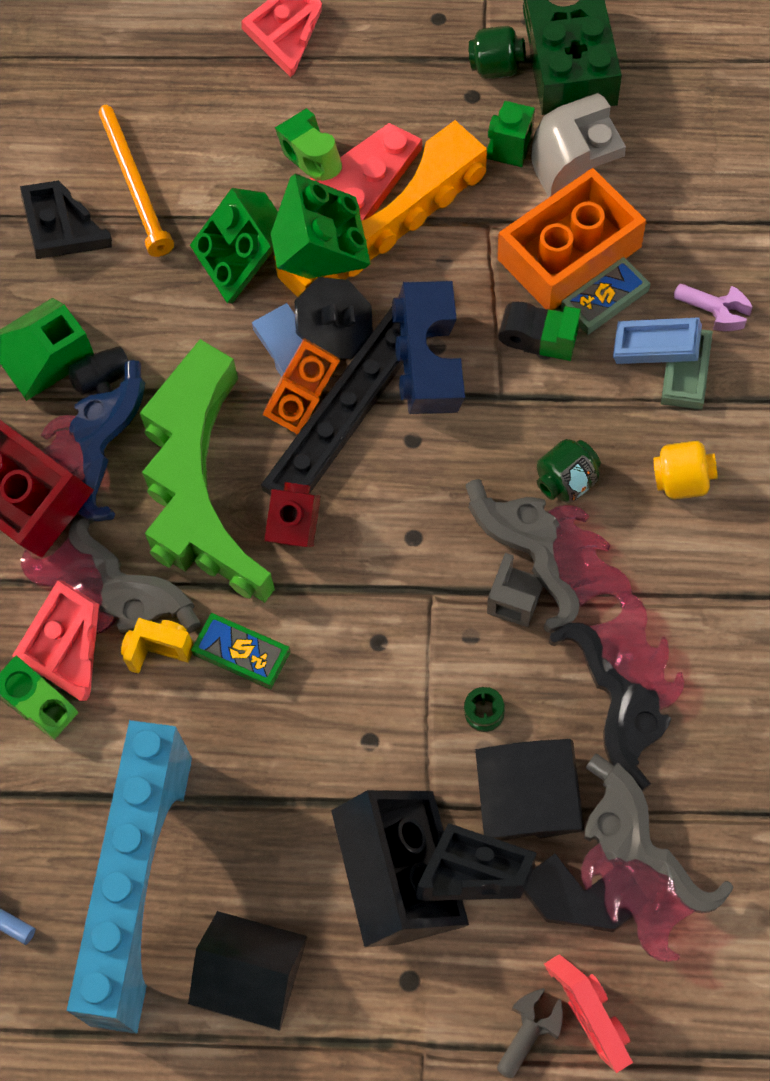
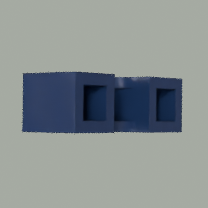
M453 281L403 282L398 298H393L392 300L393 322L400 323L401 336L396 338L397 361H403L405 375L400 376L399 382L401 400H407L409 414L458 413L465 399L461 358H441L435 355L426 343V340L431 337L449 336L454 327L457 317Z

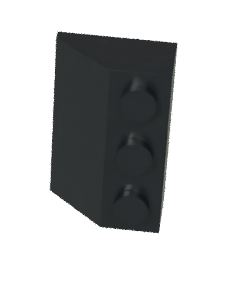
M367 790L331 810L364 947L399 945L469 925L463 900L421 901L416 899L418 883L444 833L433 791Z

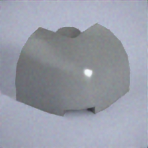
M599 93L557 107L542 118L534 133L531 160L534 171L548 198L587 172L588 169L625 157L626 146L609 117L611 106Z

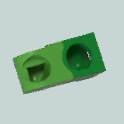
M307 108L275 127L283 154L311 178L324 181L334 178L340 173L342 162L335 139L328 133H320L315 115Z
M17 655L0 672V700L8 707L10 706L24 719L30 720L51 739L55 740L79 713L67 699Z

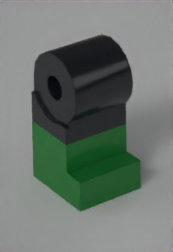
M511 302L506 305L498 338L504 345L514 349L571 361L579 328L581 309L564 306V310L561 312L537 308L525 302Z

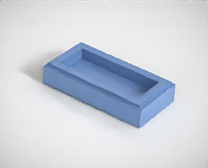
M700 318L618 321L613 352L616 364L698 361L702 329Z

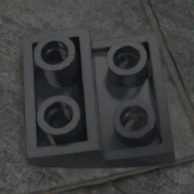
M539 740L475 749L483 832L485 836L504 841L533 835L542 839L584 831L573 740Z

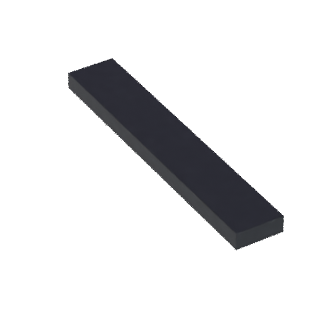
M392 307L262 482V491L271 496L272 489L284 490L285 482L309 485L311 486V493L402 367L403 361H397L396 338L401 336L400 323L393 322Z

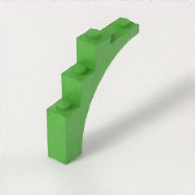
M200 339L140 412L146 429L144 431L145 435L153 443L162 447L142 471L148 486L147 493L157 503L165 506L163 511L147 529L145 536L151 548V556L162 565L170 568L174 564L186 572L191 564L195 562L207 574L216 576L219 573L230 580L229 585L243 597L250 599L253 595L265 603L275 590L271 573L245 554L227 533L211 504L208 494L206 459L211 430L222 403L238 380V375L233 358Z

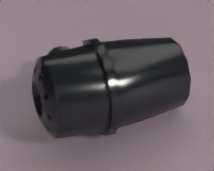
M118 346L92 355L87 354L84 356L85 358L68 367L71 384L79 394L84 395L93 391L101 394L113 391L110 384L125 376V362L129 360L124 350Z

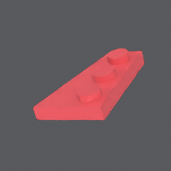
M388 123L340 157L342 170L337 176L324 181L310 179L355 196L359 205L361 221L375 214L422 150V139Z

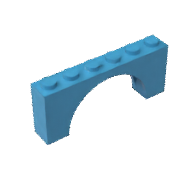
M129 720L67 1006V1012L90 1027L138 1033L147 988L141 966V937L149 875L158 838L167 813L175 801L184 802L192 756L176 726Z

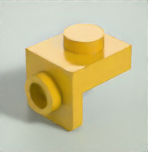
M138 618L134 630H129L126 633L121 646V655L129 671L139 674L148 651L189 663L192 656L191 649L194 644L189 632L186 631L187 629L181 624L170 620H162L161 624Z

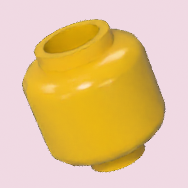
M700 441L667 444L662 447L660 456L653 458L657 490H664L667 497L673 500L704 496L709 492L710 480L718 479L715 453L706 454L705 447Z

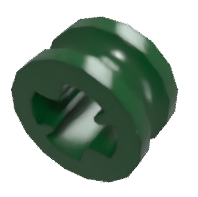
M479 687L471 691L464 702V715L467 723L473 729L480 732L495 730L504 719L505 704L503 698L498 691L490 687ZM485 700L492 702V712L494 715L488 718L486 713H484V718L476 716L475 704L478 701H482L483 705H485Z

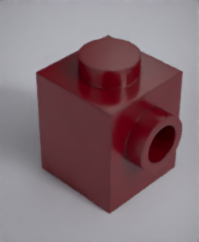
M285 482L284 490L272 489L264 541L314 547L321 496L310 494L311 486Z

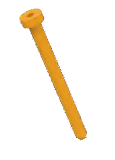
M102 105L99 110V116L148 235L145 240L148 254L153 257L166 255L174 248V241L171 234L163 231L113 108L109 105Z

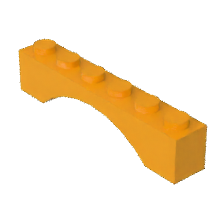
M456 120L426 141L419 167L404 191L387 207L361 221L370 261L378 254L388 252L399 238L410 230H417L429 215L439 208L447 207L458 193L469 185L477 184L485 175L487 148ZM274 255L277 277L298 297L316 278L307 279L278 269ZM363 269L321 277L347 279L348 277L358 275Z

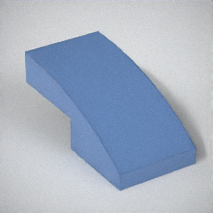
M287 303L252 322L253 331L274 359L275 367L281 377L302 342V339L296 334L295 314Z

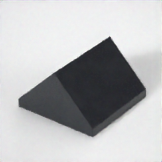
M217 911L196 948L188 1004L280 1031L308 937Z

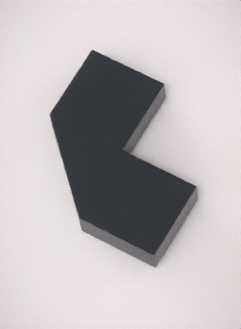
M553 854L532 870L524 889V894L546 922L584 926L608 932L617 930L651 903L650 898L622 863L584 891L556 854Z

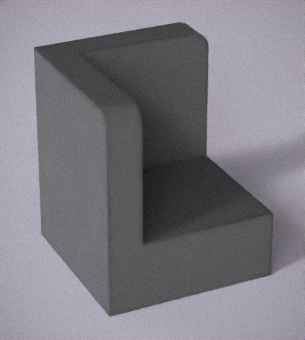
M505 553L488 596L487 614L529 628L543 590V585L535 575L513 568L514 555Z

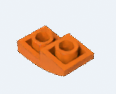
M303 338L274 390L263 415L298 435L319 402V396L339 364L340 358Z

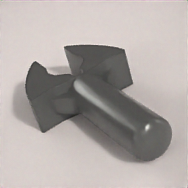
M544 988L525 995L512 1007V1011L521 1015L522 1026L497 1065L499 1073L506 1078H513L538 1036L549 1033L555 1039L559 1037L563 1019L561 999L557 1001L548 1018L540 1019L537 1023L534 1022L535 1013L533 1008L545 991Z

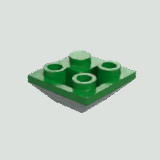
M296 173L291 176L271 231L277 268L311 279L365 269L371 265L356 197Z
M231 188L190 244L195 255L227 303H234L274 251L271 231L278 211L265 192Z
M54 298L49 299L0 329V365L26 401L68 376V367L71 364L85 358L84 356L87 354H94L83 328L65 304Z

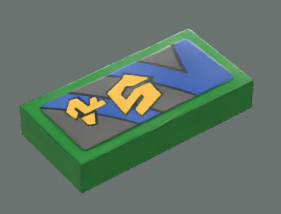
M211 613L191 649L194 656L270 690L291 652L289 646L214 613Z

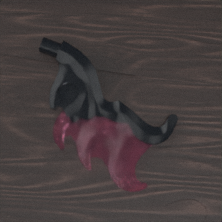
M617 591L615 597L622 603L623 607L621 613L616 618L594 626H588L583 623H569L550 634L549 644L556 646L565 640H572L583 651L596 688L606 691L610 696V706L603 730L604 748L608 760L614 766L619 763L634 778L641 790L644 791L652 783L637 767L640 763L638 757L643 750L660 739L668 728L672 718L668 714L662 715L659 710L668 708L677 701L684 688L683 673L678 672L674 682L665 681L664 668L669 656L666 638H661L658 648L651 647L646 641L645 629L648 618L643 603L635 595Z

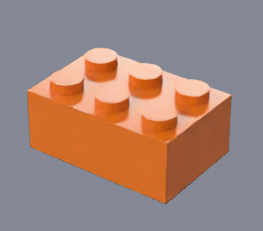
M591 168L501 230L498 234L497 260L545 309L554 310L562 304V300L622 257L626 259L642 247L646 219L594 168Z

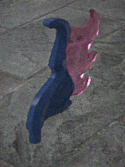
M136 360L125 362V380L120 383V387L112 392L90 395L75 404V409L78 411L76 416L64 415L55 418L45 426L41 434L46 440L55 434L57 435L52 444L42 451L94 490L78 511L84 518L90 521L112 520L115 517V512L108 506L97 507L96 495L109 462L104 455V449L110 441L131 423L143 399L146 383L141 378V363Z

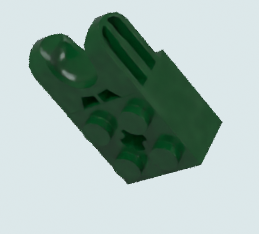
M523 0V16L542 115L548 114L557 107L596 93L602 95L610 106H617L622 74L605 0H579L570 6H557L549 0Z

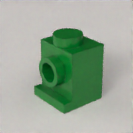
M504 101L502 108L499 110V116L493 115L488 129L490 142L487 147V159L523 167L533 138L534 107Z

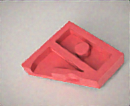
M267 0L242 20V30L291 77L296 72L322 12V2L320 0Z
M57 580L12 656L15 657L17 655L34 671L79 701H87L91 692L99 604L66 582Z
M560 954L544 963L551 978L554 977L564 988L570 1000L567 1003L584 1029L600 1058L616 1073L632 1064L633 1061L625 1048V1045L630 1043V1038L620 1021L615 1016L609 1018L602 1003L606 1002L608 997L598 979L593 974L586 976Z

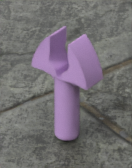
M679 284L674 291V298L676 300L713 313L716 319L713 330L736 331L745 327L747 319L733 315L729 310H737L748 316L751 314L752 304L741 291L731 286L729 294L722 297L713 296L684 284Z

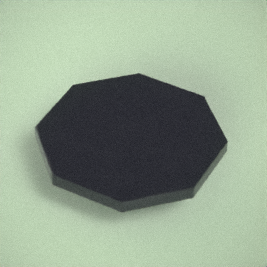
M318 277L294 301L296 334L302 340L303 338L337 356L340 360L353 359L373 333L372 305L348 279Z

